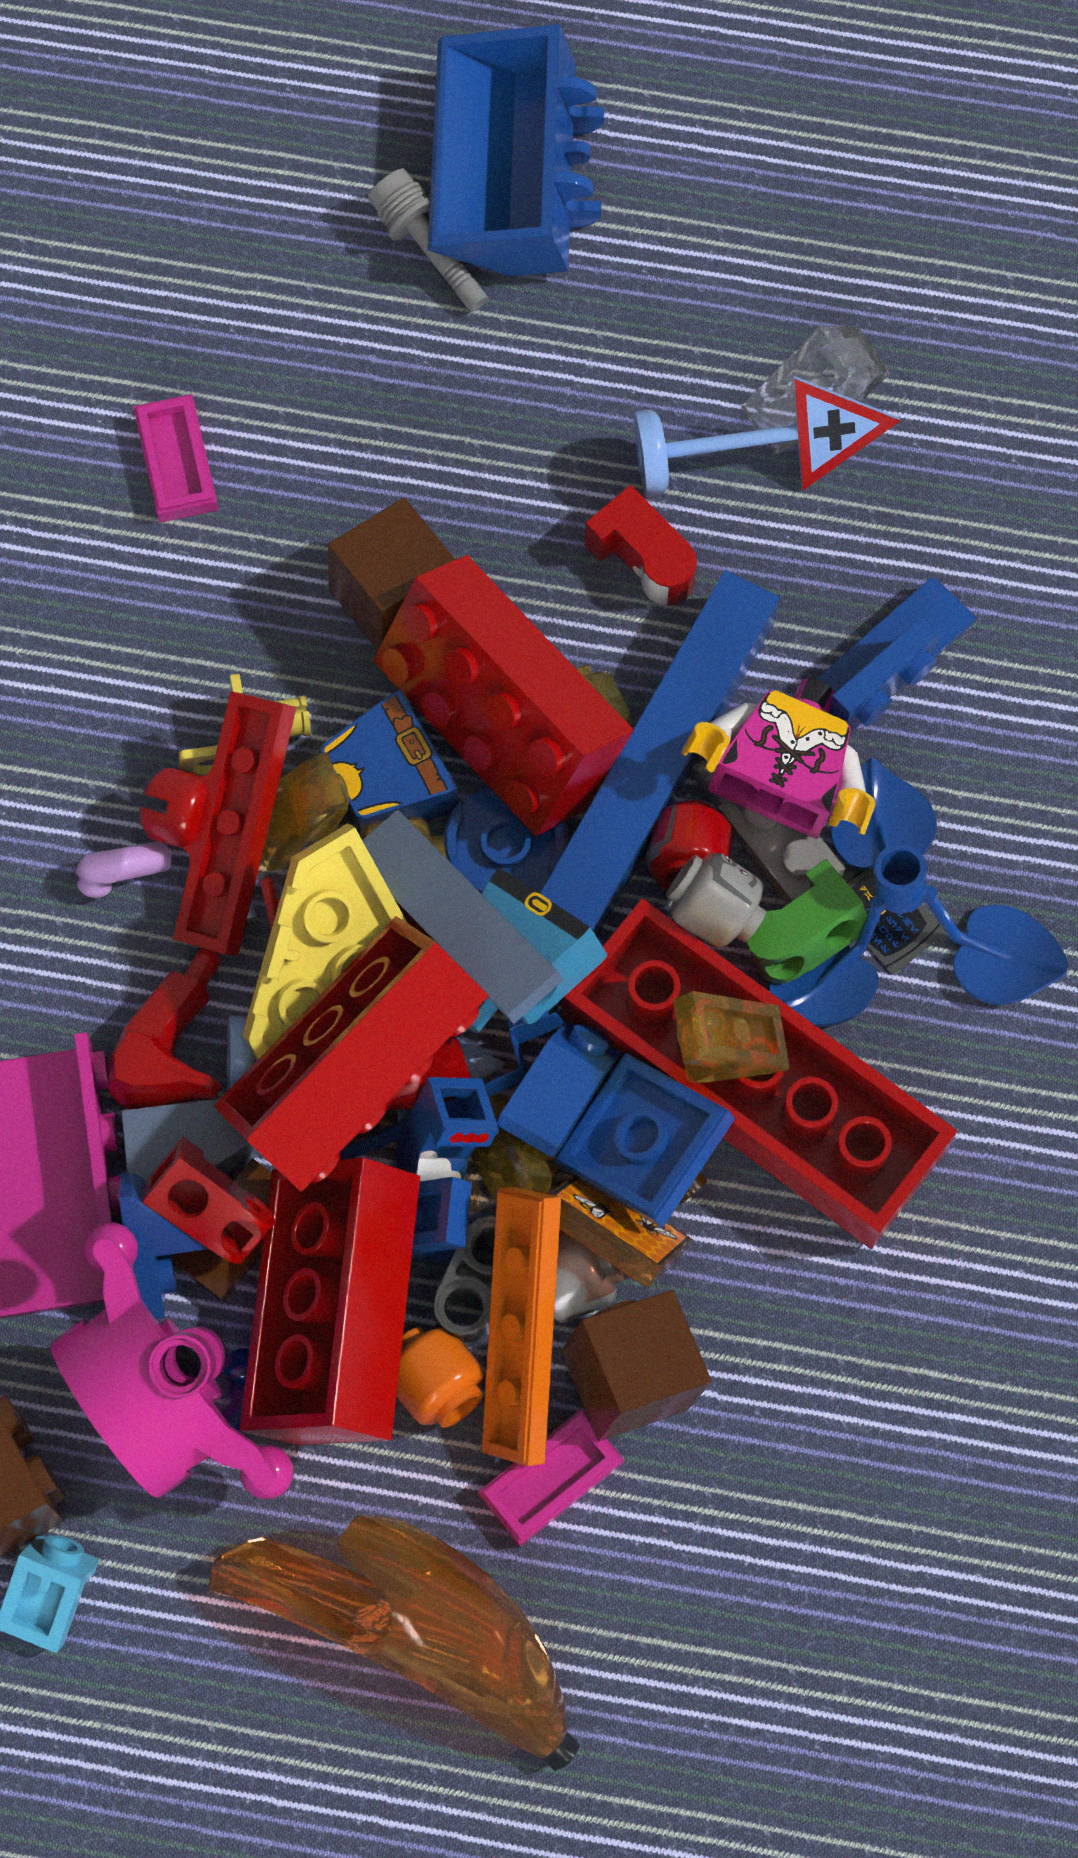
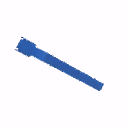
M546 1010L540 1019L532 1024H526L519 1019L513 1025L507 1019L511 1030L509 1035L519 1069L485 1083L488 1097L522 1082L527 1074V1069L519 1043L522 1044L559 1028V1025L564 1022L557 1012L549 1014L548 1010ZM455 1097L444 1102L446 1109L455 1106L462 1098ZM405 1121L343 1148L339 1153V1160L356 1158L398 1140L404 1129Z

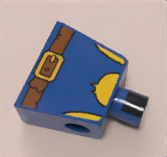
M401 689L389 695L323 743L319 749L322 769L328 780L298 795L301 805L315 829L347 813L362 840L397 809L413 825L451 814L452 810L458 805L457 787Z

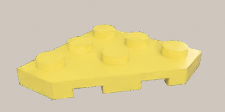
M348 823L291 858L242 1034L256 1060L274 1044L396 916L407 923L356 828Z

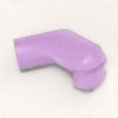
M157 841L89 853L76 867L75 873L79 877L77 887L87 897H104L112 890V883L168 871L171 867V854L166 844Z

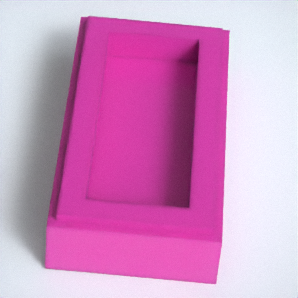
M189 394L133 406L159 523L218 511L217 499L193 395Z
M581 1408L546 1437L545 1464L525 1466L514 1462L478 1492V1496L518 1546L521 1547L621 1466L624 1459L608 1439L600 1442L597 1441L588 1416Z

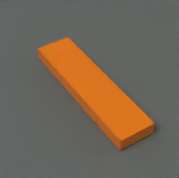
M517 1187L498 1188L482 1453L525 1466L545 1464L561 1197Z

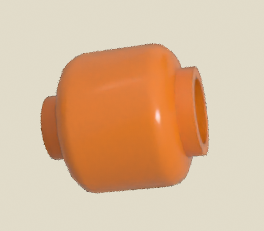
M416 1327L403 1335L396 1397L415 1421L421 1425L439 1423L442 1428H447L464 1419L478 1406L483 1398L480 1388L485 1378V1372L479 1361L460 1338L450 1334L441 1327L427 1332L422 1327Z

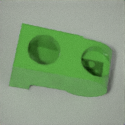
M827 859L805 873L810 889L781 910L766 911L762 923L747 941L755 967L759 975L766 981L781 984L798 979L859 938L867 918L863 901Z

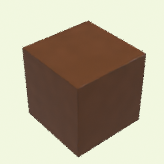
M403 497L327 544L329 591L378 651L415 577L456 559L407 499Z
M674 1290L640 1301L627 1300L619 1302L595 1313L589 1318L583 1319L561 1349L598 1442L688 1411L712 1383Z

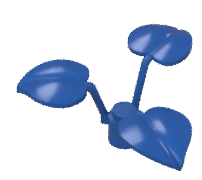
M872 757L861 766L866 793L871 795L876 803L865 835L859 834V828L849 821L840 820L837 827L831 826L834 849L846 865L855 870L874 868L875 897L870 901V910L859 938L851 948L849 945L798 979L781 984L770 982L769 992L817 1027H829L852 1020L870 1005L879 986L876 969L870 963L860 958V956L869 945L881 913L885 910L894 913L911 912L918 908L922 902L928 904L951 941L962 946L954 957V975L965 992L979 1001L994 1005H1007L1022 1001L1063 978L1068 971L1069 964L1061 946L1044 926L1027 913L1010 906L996 904L981 906L971 913L967 922L966 934L956 927L938 899V890L933 886L927 885V864L923 855L929 850L936 837L937 821L933 807L927 798L915 787L894 775L881 762Z

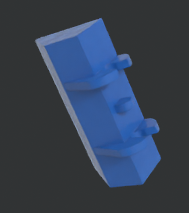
M560 24L442 36L438 40L428 251L508 276L569 271L570 228L587 227L600 219L601 201H573V199L592 196L594 192V184L590 179L572 172V165L584 164L590 160V145L582 141H573V135H583L599 129L604 123V107L574 106L597 100V89L589 81L575 77L576 62Z

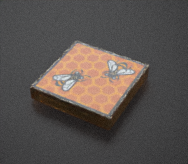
M573 1176L549 1192L550 1195L561 1197L559 1229L644 1287H650L683 1256L693 1240L668 1222H666L663 1228L658 1227Z

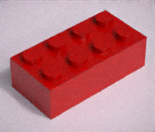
M468 555L415 577L373 660L386 677L399 690L401 689L404 696L535 837L587 809L634 731Z
M396 916L213 1107L245 1140L302 1192L310 1183H317L323 1180L333 1171L339 1162V1153L357 1134H364L378 1124L386 1112V1103L404 1085L415 1083L428 1071L433 1062L432 1055L450 1036L455 1037L462 1034L474 1023L479 1015V1006L489 995L434 940Z
M365 1157L339 1160L333 1171L323 1180L317 1183H310L300 1192L277 1169H272L267 1208L275 1217L276 1223L263 1237L240 1431L295 1445L392 1440L417 1214L419 1175Z

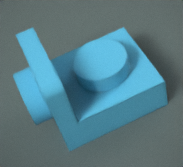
M59 1535L37 1536L19 1554L0 1609V1631L57 1653L65 1644L85 1583L95 1573L99 1559L84 1553V1548L70 1538Z

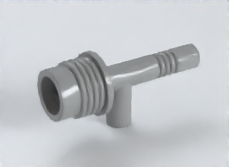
M404 168L391 172L379 181L368 194V200L378 211L377 216L381 218V221L388 228L389 237L396 241L411 235L440 274L444 276V279L448 281L451 288L455 290L456 295L470 312H474L482 307L489 297L472 275L468 273V270L464 268L461 261L427 250L430 197L424 188L421 187V184L414 181Z

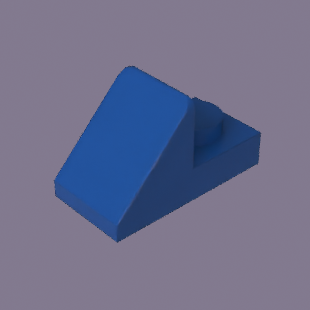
M134 1172L120 1174L119 1204L123 1226H126L134 1234L138 1243V1255L133 1269L141 1298L155 1319L165 1318L166 1294L177 1292L172 1254L207 1249V1247L142 1203L146 1180Z
M456 1177L420 1181L411 1260L450 1264L456 1249L465 1248L472 1182Z

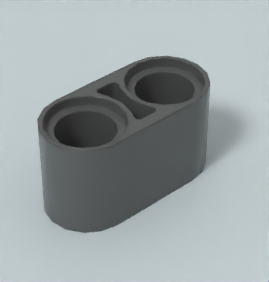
M494 1216L479 1218L468 1226L465 1248L456 1249L435 1296L434 1312L437 1328L441 1327L450 1334L460 1338L467 1347L480 1343L489 1334L493 1266L481 1264L472 1253L473 1249L481 1241L491 1238L495 1239L496 1217ZM466 1297L478 1302L483 1312L479 1320L472 1325H455L445 1315L450 1303L458 1298Z

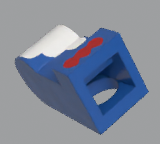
M428 1077L403 1125L404 1129L397 1143L396 1166L398 1169L419 1175L420 1181L446 1177L464 1179L467 1172L468 1159L476 1147H489L499 1131L482 1078ZM450 1096L462 1098L455 1106L446 1109L443 1098Z

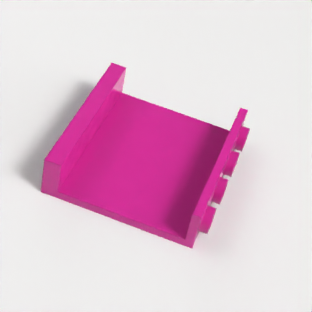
M87 1032L74 1034L76 1049L0 1061V1319L104 1302V1275L96 1273L89 1266L85 1257L84 1245L88 1235L97 1226L104 1223H118L117 1215H121L119 1204L120 1175L111 1176L109 1160L110 1152L119 1151V1138L114 1113L103 1114L100 1090L109 1089L106 1051L95 1052Z

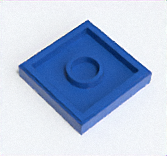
M625 1053L553 1159V1162L561 1170L658 1227L663 1228L735 1118L728 1109Z

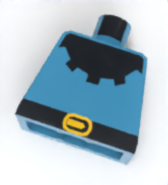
M501 867L496 870L483 890L482 895L558 971L563 979L561 983L520 1018L526 1024L536 1023L546 1010L549 1011L596 969L608 955L590 926ZM488 998L479 1006V1015L469 1027L475 1033H479L498 1010Z

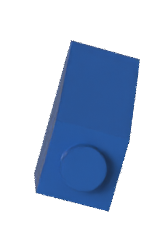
M567 1020L547 1041L501 1112L497 1125L553 1158L564 1145L610 1077L622 1052L610 1046L608 1039L598 1030L583 1024L574 1025Z

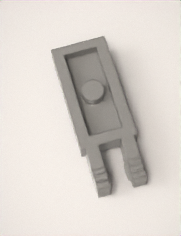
M704 759L692 767V773L697 783L717 807L718 812L730 823L732 835L787 904L810 889L805 873L823 860L827 859L835 870L843 876L845 867L820 836L816 840L707 791L716 768L714 772L706 770L705 767L708 761Z

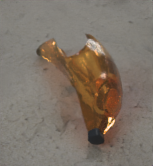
M358 1514L347 1527L337 1545L341 1554L364 1576L307 1551L263 1537L247 1541L214 1560L209 1575V1593L236 1598L272 1612L398 1673L445 1700L517 1747L542 1758L554 1771L565 1767L575 1757L580 1744L567 1732L564 1697L543 1642L521 1608L488 1573L464 1554L436 1536L408 1522L391 1517Z

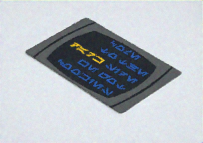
M874 868L869 870L851 869L842 878L863 901L866 914L868 915L870 901L875 897ZM922 904L915 910L907 913H894L885 910L881 913L868 948L887 970L894 975L943 937L946 932Z

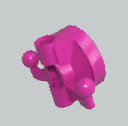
M104 1223L97 1226L88 1235L85 1242V1257L89 1266L96 1273L104 1275L103 1298L106 1309L91 1321L84 1318L51 1341L50 1351L58 1370L93 1427L136 1482L153 1497L160 1499L193 1475L192 1468L208 1457L222 1465L239 1469L241 1482L252 1496L263 1500L274 1499L283 1495L290 1487L294 1477L293 1464L290 1457L282 1449L275 1446H258L231 1427L213 1403L222 1396L215 1379L223 1372L227 1361V1349L222 1338L214 1330L204 1326H191L180 1331L168 1318L158 1324L142 1301L133 1269L138 1255V1243L134 1234L126 1226L118 1223ZM180 1345L188 1346L198 1354L201 1361L199 1375L193 1376L188 1374L180 1367L178 1362Z

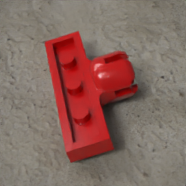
M230 691L214 763L209 774L203 776L180 769L165 768L154 775L146 785L143 792L144 795L169 801L166 813L140 806V823L147 836L154 841L185 849L190 858L189 871L173 940L224 955L239 956L296 706Z

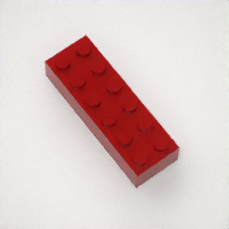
M642 898L604 944L603 948L608 955L605 960L563 997L562 1018L574 1025H587L601 1032L608 1039L610 1046L622 1052L619 1061L627 1053L728 1109L735 1120L724 1135V1140L872 1250L948 1151L958 1130Z

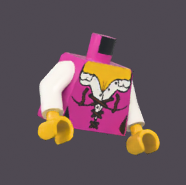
M803 679L798 686L794 698L777 690H769L759 704L743 703L710 723H697L681 750V754L687 756L688 753H697L703 756L708 761L705 769L709 772H714L716 768L707 791L816 840L830 814L828 822L830 826L837 827L840 820L849 821L859 828V834L865 835L876 805L873 797L866 793L858 753L851 746L847 745L851 727L846 721L828 713L832 695L835 692L828 684L817 679Z

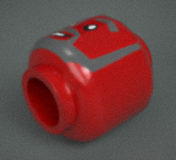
M685 800L681 803L667 806L660 813L649 837L645 857L648 872L668 892L675 877L693 855L703 859L708 854L717 852L729 858L733 839L730 823L721 813L703 801Z

